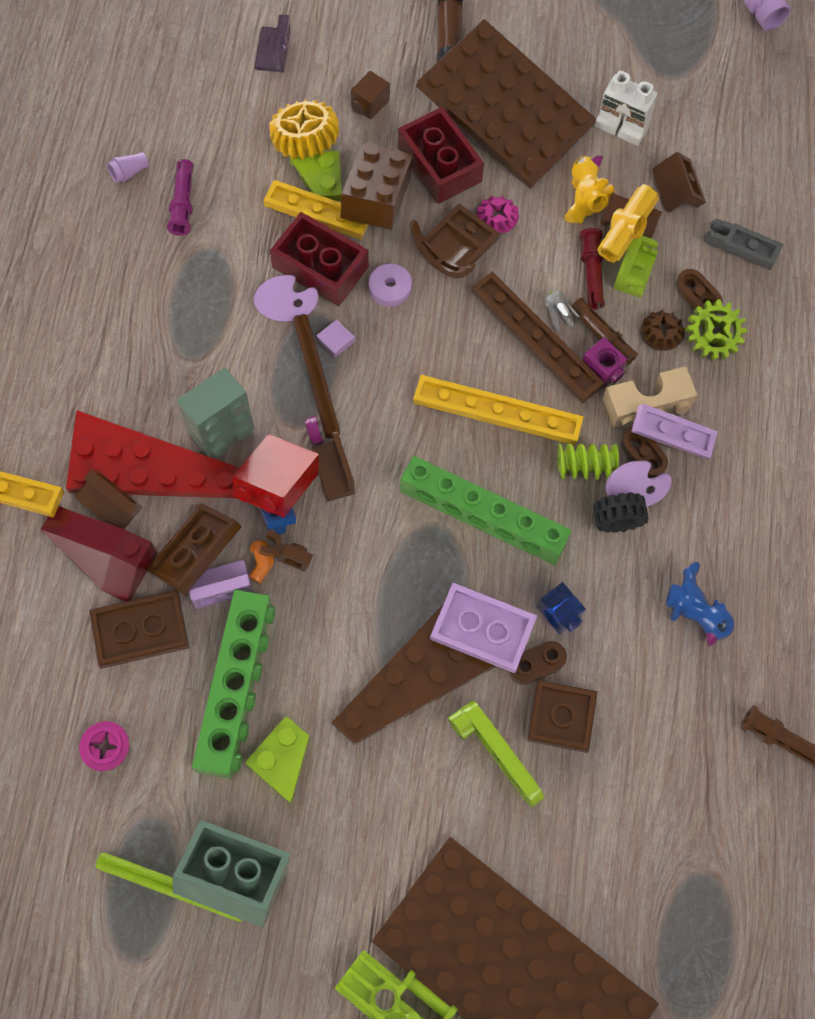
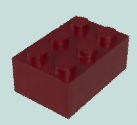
M443 106L398 128L397 148L400 151L413 154L412 169L437 204L482 182L484 162Z
M303 212L297 215L270 249L272 268L284 275L295 276V281L306 288L314 287L317 289L318 295L337 306L341 305L369 268L368 249Z

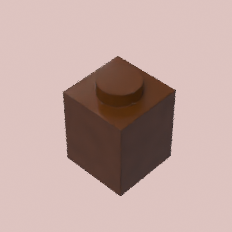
M369 71L351 89V107L358 114H363L369 119H372L390 100V83L372 71Z

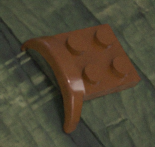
M461 204L452 209L425 236H423L416 220L413 219L410 222L411 235L420 254L438 271L456 279L469 275L476 266L474 263L499 240L500 236L498 231Z

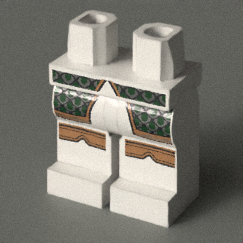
M619 71L617 75H614L604 92L602 106L594 127L615 136L622 124L618 138L639 146L649 128L658 94L653 91V84L646 81L639 84L630 81L628 73Z

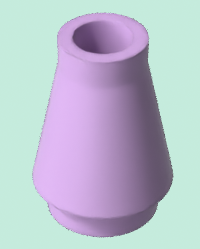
M143 152L113 157L112 161L107 163L110 176L116 183L120 181L124 183L144 168L149 167L147 157Z

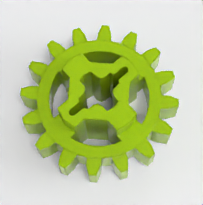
M718 299L712 306L710 301H706L703 304L704 309L698 306L694 310L696 315L688 317L687 320L692 325H688L685 331L691 332L692 335L686 340L687 342L694 341L696 345L692 348V351L701 349L702 358L707 354H711V360L715 361L720 354L722 359H726L729 357V352L735 354L738 351L736 345L741 346L745 342L740 336L748 331V329L741 328V324L746 321V318L739 319L737 317L741 311L740 309L730 310L731 302L722 306L721 299ZM713 313L722 314L724 317L715 316ZM731 324L733 326V335L730 333ZM699 325L702 327V337L699 333ZM718 326L720 331L714 334L712 330ZM708 343L717 344L719 347H712Z

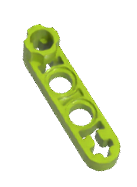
M471 700L447 718L453 730L462 740H465L473 733L476 734L531 808L545 799L538 784L474 700Z

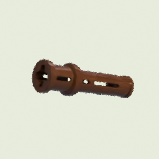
M755 705L751 706L741 722L740 729L753 732L763 738V742L767 745L776 744L815 767L814 744L784 728L781 720H773L759 712V708Z

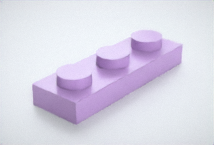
M646 404L638 406L631 431L703 459L711 458L718 431Z

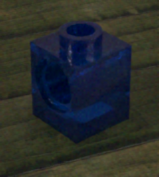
M564 582L543 596L537 605V609L558 634H561L566 629L569 632L575 630L583 622L581 618L586 610Z

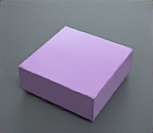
M337 319L316 335L317 341L334 358L355 342V337Z

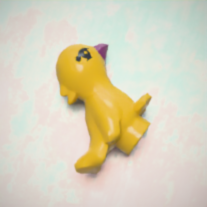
M582 156L574 162L571 173L573 177L572 185L576 189L575 203L564 216L566 222L582 224L586 215L590 216L593 213L603 211L612 193L615 192L614 186L612 184L608 185L609 181L607 179H598L599 167L603 156Z

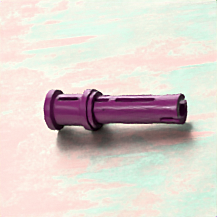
M181 159V162L177 161L174 198L169 204L171 216L167 222V230L177 236L187 235L191 231L189 216L193 212L190 194L194 164L188 159Z

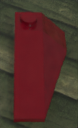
M58 506L55 516H48L40 529L103 592L124 602L132 599L147 572L145 570L146 567L157 555V551L151 541L125 529Z

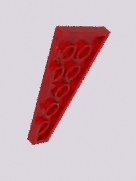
M76 410L66 483L68 493H79L87 483L84 479L85 476L92 469L100 471L128 495L237 499L233 497L232 476L239 467Z

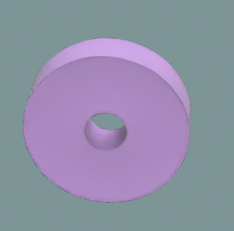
M392 263L380 265L373 270L369 277L370 295L377 303L383 306L392 307L400 305L411 294V276L400 265ZM393 283L394 286L388 287L386 284Z

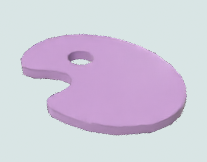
M280 275L268 279L258 287L254 294V304L257 310L267 318L276 321H293L296 315H308L311 313L318 302V291L314 287H310L304 291L295 292L293 289L295 276ZM300 299L303 301V304L300 307H296L294 301Z
M643 460L633 461L620 466L611 473L606 482V492L608 496L613 494L619 495V493L628 494L629 492L639 493L645 497L646 506L648 507L666 496L671 488L672 480L667 473H662L654 478H648L651 463ZM649 486H654L652 492L646 493V489Z

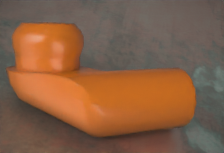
M256 540L250 545V552L254 553L257 564L248 577L257 584L262 583L274 565L273 556L259 554L262 545L271 548L264 540Z

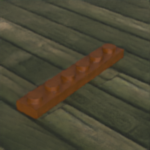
M493 271L472 286V293L582 403L603 388L604 381Z

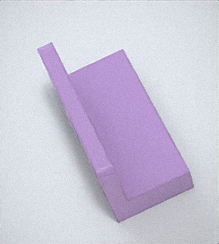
M241 560L206 570L189 590L195 609L232 600L234 589L252 593L253 591L245 562Z

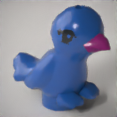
M693 562L683 570L682 585L671 584L666 606L673 608L670 617L671 621L677 620L680 615L697 621L705 631L708 646L715 644L717 640L730 636L735 626L734 619L724 603L719 604L716 599L713 606L708 604L704 593L696 582V575L700 564Z

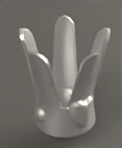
M550 291V295L545 298L544 303L550 311L555 331L558 332L560 330L557 312L561 314L569 327H574V321L567 307L576 317L580 316L567 303L564 293L562 291L554 293Z

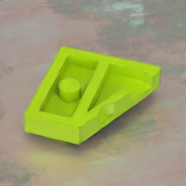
M323 151V155L316 154L313 156V159L309 156L303 160L300 157L292 160L289 155L291 165L295 166L305 186L309 187L310 192L335 201H341L339 151Z
M286 716L247 759L245 764L288 803H291L294 799L296 784L301 773L302 762L310 737Z

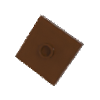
M537 680L527 741L588 753L598 691Z

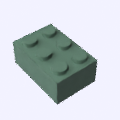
M226 367L177 399L188 434L205 456L211 458L222 456L228 451L229 446L238 440L246 439L252 433V430L255 429L246 391Z
M200 820L173 875V893L264 928L287 874L290 853Z

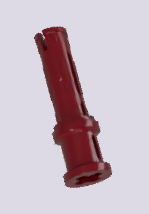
M588 228L579 233V239L583 247V252L580 256L586 269L588 305L593 310L599 309L598 303H600V308L605 307L601 265L604 258L599 255L597 250L601 244V239H603V231L598 228Z

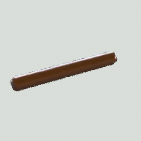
M306 314L296 315L293 319L325 437L331 439L333 432L338 431L340 435L336 414L308 316Z

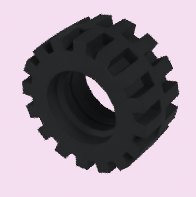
M639 493L609 495L608 498L603 497L601 501L597 500L593 504L596 527L599 531L606 533L611 531L613 533H618V531L626 532L629 529L634 530L637 527L644 526L649 520L645 497Z

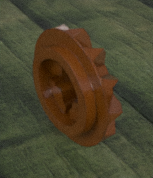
M663 309L656 313L651 312L644 318L641 325L643 340L650 347L660 351L676 348L682 342L685 333L682 319L675 317L674 312L666 313ZM661 323L665 325L666 329H669L665 338L662 331L658 329Z

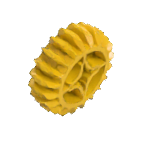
M305 99L304 102L298 103L296 101L292 105L286 104V108L278 109V114L272 115V121L269 122V135L273 146L277 152L282 153L283 157L290 155L292 160L297 157L303 160L309 156L313 159V156L316 154L323 155V150H331V145L336 144V138L339 137L338 117L331 106H326L325 102L318 104L317 100L308 102Z

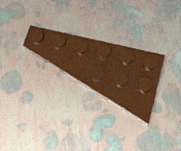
M443 605L332 721V725L354 745L385 729L388 725L402 717L414 713L415 710L422 706L430 704L470 682L471 679L497 667L430 640Z

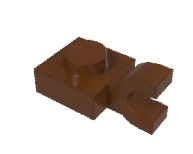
M268 530L265 538L272 540L274 547L268 548L262 545L259 554L279 558L278 561L305 572L313 554L308 553V549L300 544L292 543L289 545L286 543L283 545L280 536L276 532Z

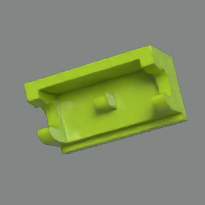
M645 236L632 240L626 251L613 289L639 298L642 297L659 252L653 249L657 248V241Z

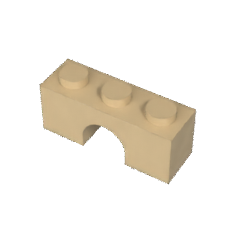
M686 366L659 373L654 384L658 394L656 396L648 397L642 395L637 390L633 380L606 387L602 400L613 428L623 426V428L632 427L638 406L641 404L649 405L667 413L675 412L676 414H681L690 410L698 395Z

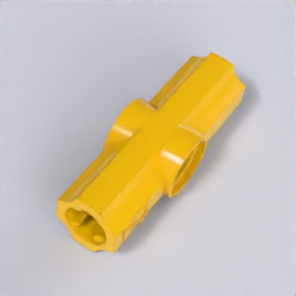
M642 184L641 187L636 189L624 209L619 208L614 212L610 224L611 229L597 249L599 255L605 258L606 261L611 263L619 261L632 240L639 239L643 235L647 223L646 219L659 200L658 192L654 191L651 186Z

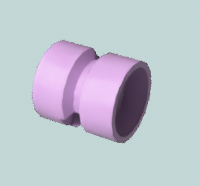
M786 0L744 1L746 7L751 13L756 15L757 22L766 31L782 24L791 12V7Z

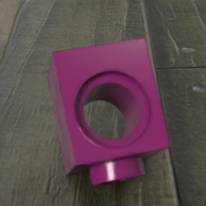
M605 337L586 351L582 359L604 381L603 388L610 382L615 384L625 374L624 367L628 360ZM601 362H606L610 364L611 367H605L601 364Z

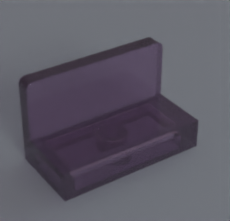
M279 14L277 28L261 27L254 63L255 70L284 73L291 35L289 15Z

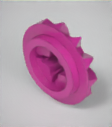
M503 194L500 197H493L491 195L489 199L482 200L481 205L477 209V217L500 234L512 230L518 222V207L513 204L512 199H505ZM504 209L502 216L498 214L493 217L494 210L498 212Z
M109 721L98 722L90 726L82 735L79 744V753L83 762L88 767L99 772L114 770L119 764L124 763V759L130 751L129 737L125 730L118 724ZM108 735V742L116 749L107 750L105 755L102 756V751L93 745L103 744Z

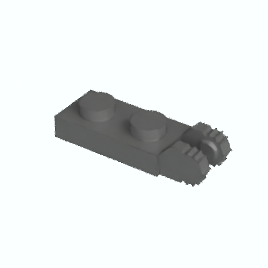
M716 218L710 223L712 231L705 233L703 237L706 244L714 248H722L727 252L769 270L772 269L783 246L780 242L738 224H731Z

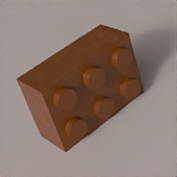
M362 143L341 194L340 218L392 230L411 178L413 154L374 144Z

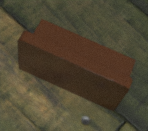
M676 152L652 169L666 211L672 212L686 202L697 208L706 203L692 161L688 157Z
M338 431L332 433L333 441L311 447V451L319 454L318 473L327 502L355 494L354 480Z
M90 470L84 478L87 483L76 495V498L104 522L125 529L143 508L98 470Z

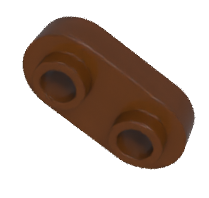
M686 269L679 274L676 281V289L694 310L698 306L704 309L703 303L706 301H710L712 306L718 299H721V303H723L721 294L699 271ZM686 284L691 285L693 288H688Z
M632 427L627 429L622 437L621 447L632 462L643 460L653 463L656 469L650 468L648 478H654L664 473L668 467V459L658 444L652 439L631 432ZM636 441L639 447L632 446L630 442Z
M548 641L523 652L516 672L512 673L509 671V675L514 682L520 685H528L547 677L563 668L567 659L566 650L560 643L555 641ZM547 652H555L557 659L550 660L547 657ZM526 663L530 666V670L523 672L519 665Z

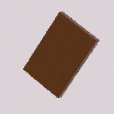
M201 503L145 570L153 577L186 595L242 526L236 520Z
M177 590L89 610L100 669L190 648L180 594Z

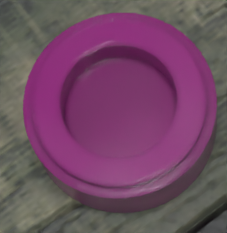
M316 416L306 418L305 424L311 443L314 445L323 443L322 433Z

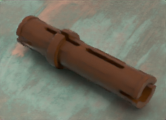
M583 298L577 299L572 304V308L580 316L578 318L600 340L605 337L628 359L625 366L630 365L636 359L638 353L626 343L623 335L619 331L616 332Z

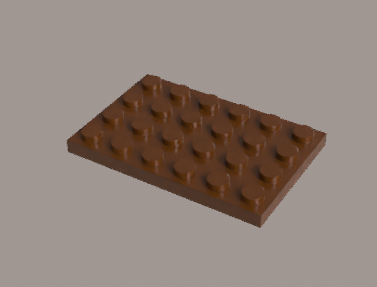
M485 19L477 24L429 69L416 84V87L439 108L443 106L451 119L530 189L596 122V118Z

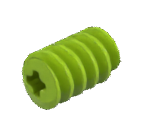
M558 444L557 467L561 479H565L567 471L571 472L573 479L577 478L579 471H582L584 480L588 479L590 472L594 473L596 480H599L601 472H605L608 479L611 473L618 469L619 452L617 444H613L610 451L606 444H601L598 451L595 444H590L587 451L584 444H578L576 450H574L572 444H567L564 452L561 444Z

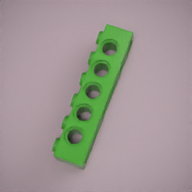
M416 456L412 457L400 479L401 493L556 566L572 532L571 529Z
M234 589L192 764V769L196 773L232 780L234 772H239L242 754L238 752L241 741L245 742L248 736L249 723H245L248 711H253L256 693H252L254 682H259L261 678L263 664H260L259 660L261 652L266 653L269 635L266 634L268 623H273L276 607L272 606L270 596ZM249 620L258 623L257 627L252 631H244L242 629L244 623ZM249 649L251 654L246 660H237L235 656L239 650ZM234 678L244 679L243 686L238 690L229 689V683ZM234 707L237 709V714L233 719H222V713L226 708ZM219 738H230V745L227 749L223 751L215 749V742Z

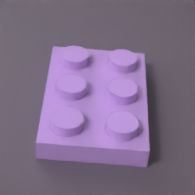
M452 583L431 633L430 640L515 673L537 615Z

